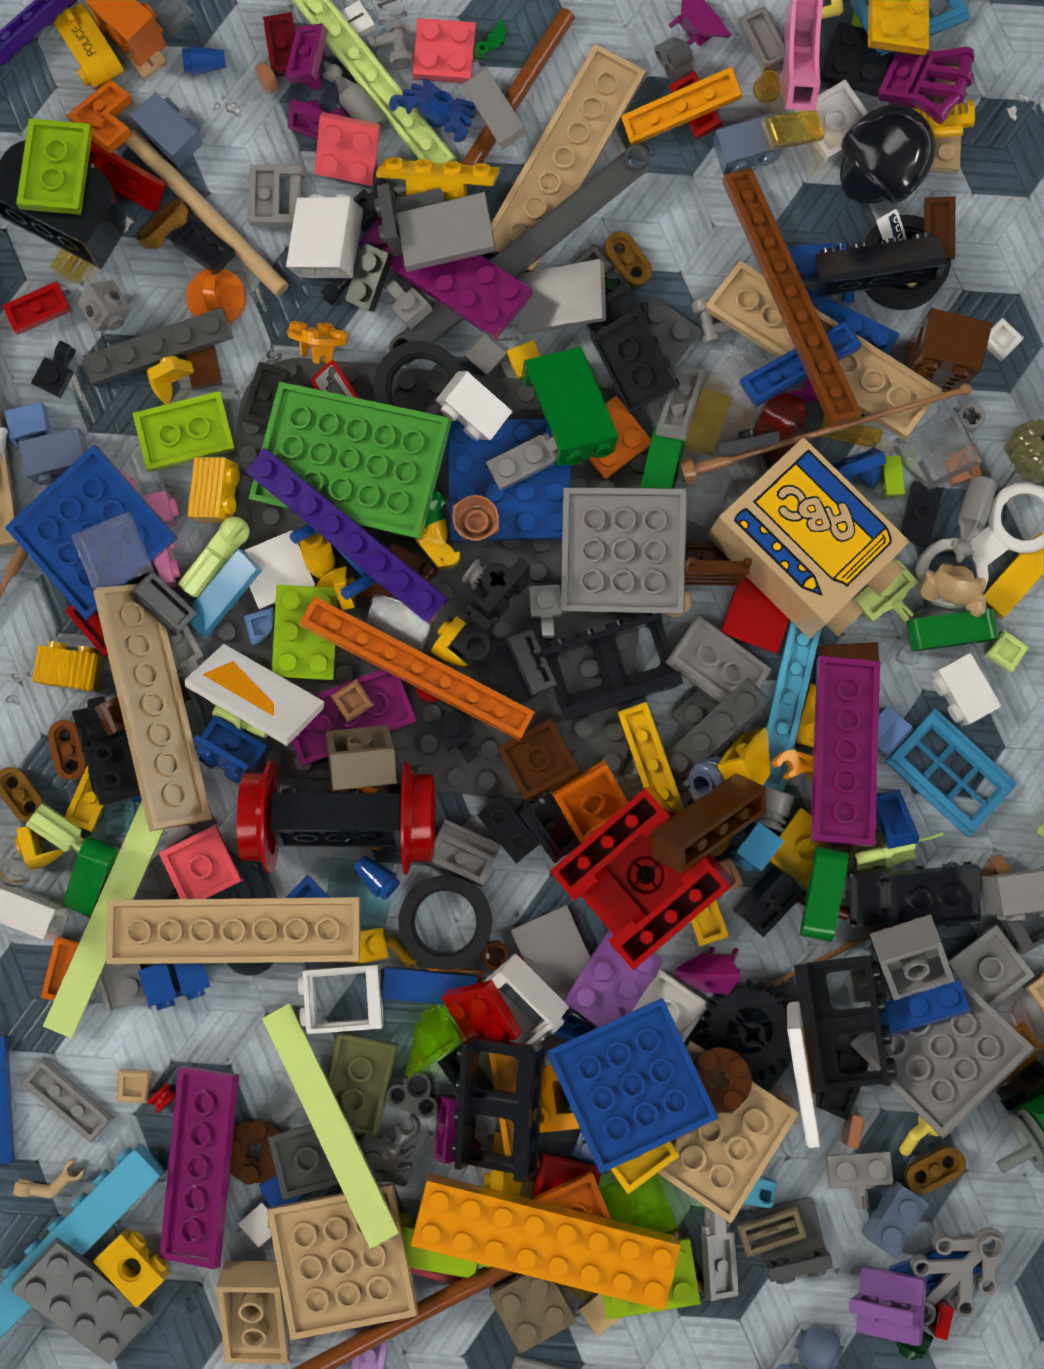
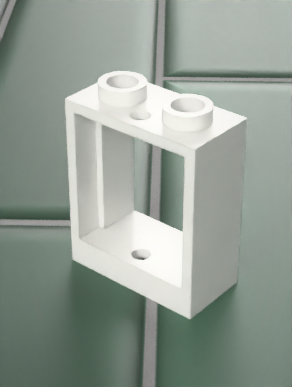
M516 953L484 980H492L523 1031L517 1039L510 1040L511 1042L538 1046L548 1035L546 1032L552 1035L565 1022L561 1017L569 1006ZM508 983L542 1019L534 1025L499 988Z
M380 963L308 968L302 971L303 976L298 977L299 995H304L305 1008H300L301 1027H306V1034L383 1028L384 1011ZM365 973L369 1019L318 1022L315 977Z

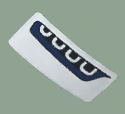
M896 209L877 219L876 222L883 240L888 238H899V241L907 240Z

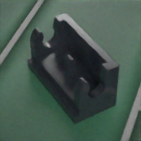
M546 793L527 803L524 802L516 808L554 864L578 846V838Z
M774 866L733 911L752 930L764 938L806 892L785 871Z

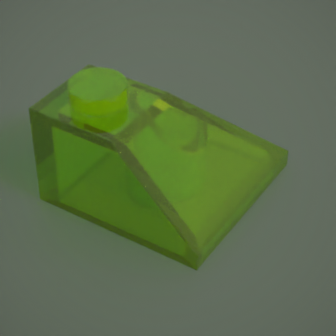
M433 1004L420 1013L422 1019L416 1025L405 1072L408 1078L463 1042L464 1035L445 1005L438 1008L436 1004Z
M657 1173L629 1194H627L619 1181L599 1188L612 1220L662 1233L678 1228Z

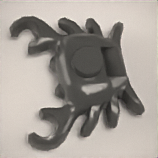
M410 1114L409 1120L413 1124V1128L410 1130L403 1129L399 1122L395 1124L396 1138L394 1140L390 1139L388 1134L385 1133L380 1137L364 1133L362 1138H357L355 1135L357 1121L351 1122V1130L376 1181L391 1182L404 1187L407 1185L406 1179L395 1172H405L413 1167L411 1162L400 1161L409 1158L416 1150L415 1145L401 1150L402 1146L415 1138L420 1131L421 1123L416 1115Z

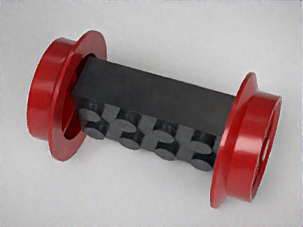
M269 760L263 773H243L240 780L237 801V842L240 858L242 861H261L266 873L272 874L276 867L279 847H401L403 874L407 875L414 862H433L436 817L434 774H415L409 761H405L401 795L390 789H379L376 793H363L359 789H350L344 793H332L328 789H314L313 793H300L297 789L287 788L282 789L280 793L278 768L274 760Z

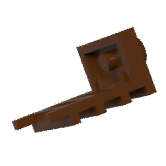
M686 541L685 585L737 586L738 582L742 581L741 578H745V575L750 573L749 567L752 565V558H745L743 561H730L712 542Z

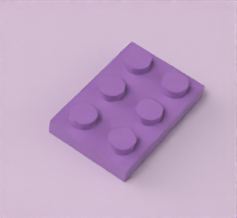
M609 929L563 999L569 1006L568 1009L595 1028L631 1013L664 961L653 953L636 969L632 970L609 943L608 940L614 936Z

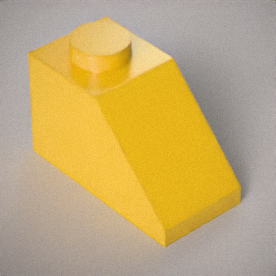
M765 727L740 733L717 765L725 780L736 773L758 784L763 785L771 774L768 732Z

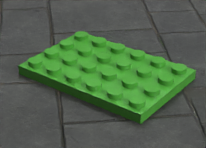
M279 382L262 449L270 450L360 526L421 540L452 420L444 416ZM253 479L248 499L289 509Z

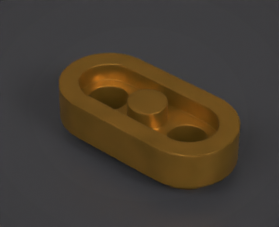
M180 199L170 201L138 231L136 239L145 249L159 248L164 244L166 236L173 229H178L186 223L189 209Z
M621 231L612 233L605 242L604 250L607 259L614 265L620 277L628 281L630 287L640 288L645 286L651 278V263L628 233ZM622 247L625 251L618 254L614 251V248ZM633 270H638L641 272L642 275L640 277H634L632 276L631 272Z
M7 767L0 771V796L17 819L28 822L42 802L46 804L44 797L22 769ZM13 777L18 780V785L15 788L10 786V780ZM33 801L36 805V809L34 812L30 813L27 809V806L30 802Z
M941 1146L911 1162L905 1169L904 1180L907 1186L915 1193L922 1195L931 1193L959 1178L964 1173L966 1168L965 1157L953 1146ZM946 1156H951L952 1158L949 1166H943L942 1163ZM918 1171L924 1172V1178L921 1181L915 1180V1174Z

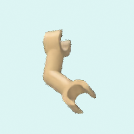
M73 1158L64 1165L63 1172L50 1185L35 1183L27 1179H18V1182H15L13 1195L54 1198L71 1181L80 1179L84 1175L86 1168L77 1175L72 1174L69 1167L76 1160V1158Z

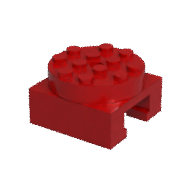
M653 786L644 788L550 870V873L575 901L581 896L614 936L608 940L609 943L632 970L636 969L735 883L711 853L682 874L653 859L651 832L676 815L674 810ZM642 866L656 867L654 869L655 879L653 881L643 879L641 876Z

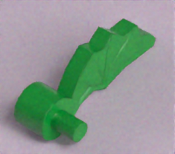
M502 19L499 20L495 29L488 34L486 42L480 41L476 44L474 49L476 59L484 58L488 51L498 50L500 45L504 44V36L507 31L504 29Z

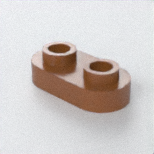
M59 720L52 724L48 731V740L57 774L63 779L79 780L85 772L87 762H85L84 752L82 753L77 729L74 722ZM68 730L71 733V738L65 742L62 739V734ZM72 760L78 762V767L75 771H71L69 768Z

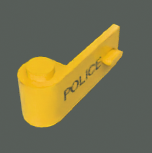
M83 3L71 9H66L64 13L56 17L53 23L81 68L76 71L86 87L92 85L95 90L108 80H112L125 72Z

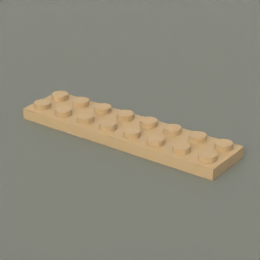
M594 44L491 223L496 251L490 253L494 255L500 253L586 182L622 119L621 115L626 112L643 82L646 70ZM542 257L528 267L525 272L535 271Z
M739 261L706 303V312L773 356L779 358L795 349V346L764 276L747 264ZM815 308L825 332L839 324ZM858 335L856 337L862 344L861 349L839 361L860 410L866 416L938 395L942 391L941 388ZM933 403L875 419L874 421L906 441Z
M138 584L99 587L93 593L149 832L206 822L212 819L167 629L129 594Z
M361 898L107 900L106 964L359 962Z

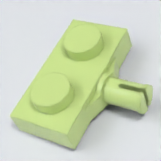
M899 560L897 562L905 571L879 596L867 586L853 598L864 609L862 614L870 623L874 622L884 612L892 609L904 623L914 615L902 600L918 581Z

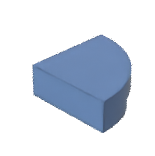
M273 607L243 616L252 646L262 643L274 628L275 610Z

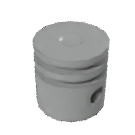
M765 787L766 813L754 822H760L768 829L783 833L784 828H782V825H786L787 822L784 818H788L795 797Z

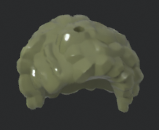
M1041 419L1037 421L1030 420L1012 430L1009 442L1004 446L1009 460L1014 464L1015 473H1019L1022 480L1032 481L1033 484L1044 483V441L1042 440L1044 438V421Z

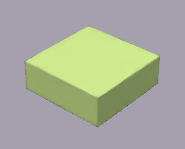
M1003 630L999 633V639L993 642L985 657L1011 673L1025 655L1029 646Z

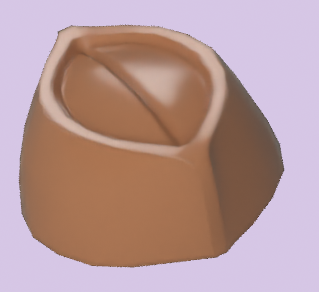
M480 495L465 497L453 506L454 528L462 537L472 541H481L498 534L499 514L497 508L486 497Z

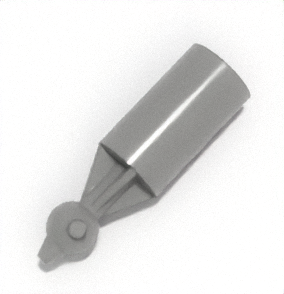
M326 60L323 61L322 64L325 69L323 77L329 82H335L339 94V102L353 119L381 124V133L387 127L388 119L358 83H353L342 77V68Z
M974 476L970 479L957 519L961 540L957 542L952 541L951 543L956 554V562L961 563L965 557H972L975 551L972 550L970 542L985 527L997 489V483L988 477Z

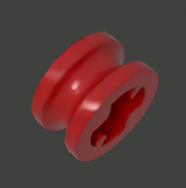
M166 1083L147 1101L149 1106H155L154 1112L156 1114L161 1112L175 1098L176 1091H170L169 1083Z

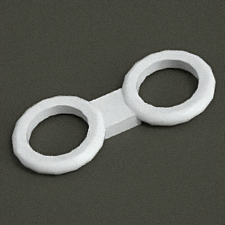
M1030 482L1014 483L1002 489L994 497L988 514L989 526L970 542L975 553L972 557L967 556L975 567L976 578H985L986 585L989 579L988 565L1007 550L1017 553H1033L1044 548V533L1033 540L1022 541L1009 535L1001 523V512L1004 504L1015 496L1028 495L1035 497L1044 505L1043 486ZM941 539L929 545L923 551L915 568L916 580L918 581L917 586L926 578L925 572L928 570L932 559L944 551H954L951 546L952 541L957 542L961 539ZM941 597L935 601H930L933 605L945 609L965 607V605L957 606L948 603Z

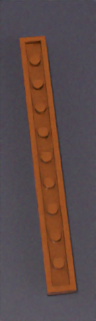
M752 168L724 174L722 183L830 428L859 421L862 416L860 407Z

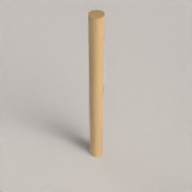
M136 129L130 131L132 136L124 143L162 181L167 183V186L222 242L234 249L235 255L276 297L282 295L287 290L289 284Z

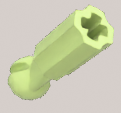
M232 516L226 518L221 523L217 533L179 580L178 585L185 592L195 598L201 595L237 549L247 541L250 535L247 522L240 517Z
M43 802L26 824L27 827L64 852L71 849L79 852L85 841L81 837L82 829Z

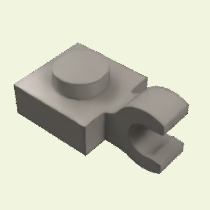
M393 278L384 285V288L396 301L391 306V309L410 330L433 311L430 304L413 287L405 293Z
M560 584L529 586L531 619L541 618L542 639L554 638L553 617H562Z

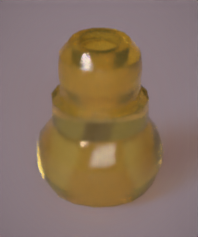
M774 70L765 71L755 81L753 86L755 98L764 104L774 102L781 92L779 75Z

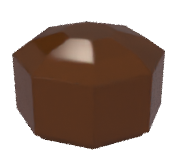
M497 939L487 942L480 953L483 966L491 971H495L510 958L508 946Z

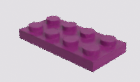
M383 669L357 678L374 706L349 723L331 696L354 680L314 695L324 701V707L299 733V736L292 740L301 766L304 767L328 757L326 731L388 725L391 733L416 723L417 719L401 679Z

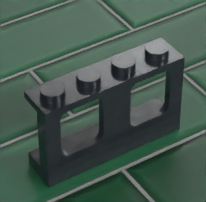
M639 613L634 616V621L625 624L622 619L606 624V630L594 633L593 629H588L577 633V639L565 642L564 638H560L547 643L548 648L543 649L542 652L557 682V685L553 688L564 722L681 686L684 683L680 671L677 672L665 663L671 655V650L661 622V613ZM640 628H648L654 641L660 665L647 671L629 675L625 671L616 644V637ZM589 646L593 650L602 683L599 686L572 694L567 690L557 658L561 653Z
M874 954L795 964L794 969L813 1093L826 1092L829 1089L881 1084L883 1086H890L893 1083V1077H897V1065L895 1058H890L888 1045L892 1044V1033L890 1025H884L883 1012H887V1001L885 993H879L878 980H882V970L880 962L874 961ZM865 969L871 1006L841 1010L833 1009L830 1005L827 975L831 972ZM875 1033L881 1070L856 1073L842 1072L837 1051V1037Z
M473 1036L461 1042L457 1054V1060L460 1063V1076L456 1082L458 1108L454 1115V1125L457 1126L456 1140L452 1148V1155L455 1158L454 1169L461 1170L467 1165L508 1172L514 1174L513 1181L524 1183L538 1174L545 1047ZM481 1051L513 1056L517 1059L515 1093L483 1088L478 1084L479 1054ZM477 1114L509 1119L513 1122L514 1135L511 1156L482 1151L475 1147Z

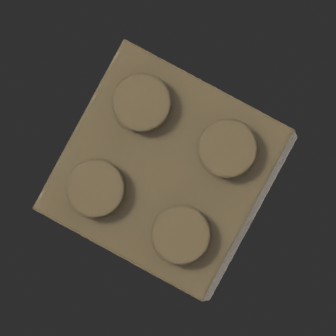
M388 725L326 731L328 761L333 790L348 792L350 789L369 786L379 789L385 788L389 784L397 783L394 746Z
M514 1272V1274L490 1286L489 1297L520 1354L576 1323L575 1311L559 1283Z

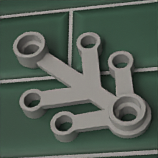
M991 1227L983 1228L974 1237L951 1238L945 1232H939L933 1237V1246L939 1254L948 1255L952 1251H970L964 1258L928 1260L923 1254H917L911 1258L910 1267L916 1276L926 1277L929 1274L947 1273L926 1294L923 1326L930 1325L935 1320L936 1309L934 1306L958 1283L959 1295L953 1301L954 1308L962 1317H969L974 1313L975 1304L972 1301L973 1268L980 1261H982V1273L976 1278L978 1289L984 1295H992L997 1291L995 1260L1002 1256L1005 1249L1004 1237L997 1229ZM992 1239L990 1244L984 1245L986 1241ZM948 1241L944 1247H939L940 1242ZM919 1263H925L923 1268H916ZM991 1281L989 1286L982 1287L984 1282ZM969 1303L966 1308H960L961 1304Z

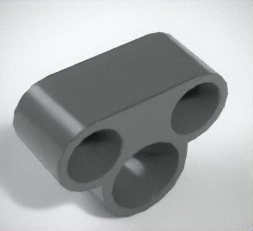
M672 37L654 47L655 55L659 63L664 67L666 75L672 84L693 72L691 63L693 55L686 41Z
M423 1070L411 1072L405 1083L395 1082L387 1091L386 1097L389 1104L419 1117L431 1118L438 1109V1099L430 1093L433 1084L432 1078ZM417 1076L423 1077L427 1082V1089L422 1093L414 1092L410 1087V1080ZM399 1088L403 1090L404 1097L401 1099L395 1098L393 1096L394 1089ZM424 1100L432 1101L433 1108L431 1110H425L422 1107Z

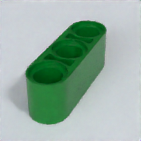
M655 425L640 488L675 489L685 441L657 436V425Z
M994 608L986 609L985 613L979 618L971 615L970 611L906 621L911 652L999 639Z
M91 836L85 839L75 861L63 901L64 907L88 918L91 917L115 863L118 848Z
M816 846L802 915L800 936L828 942L833 941L847 871L848 852Z

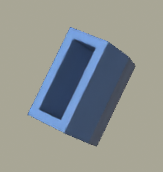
M42 402L4 411L9 439L16 449L19 448L18 441L52 433L47 408Z
M885 706L879 712L878 752L886 759L913 732L912 726L889 706Z

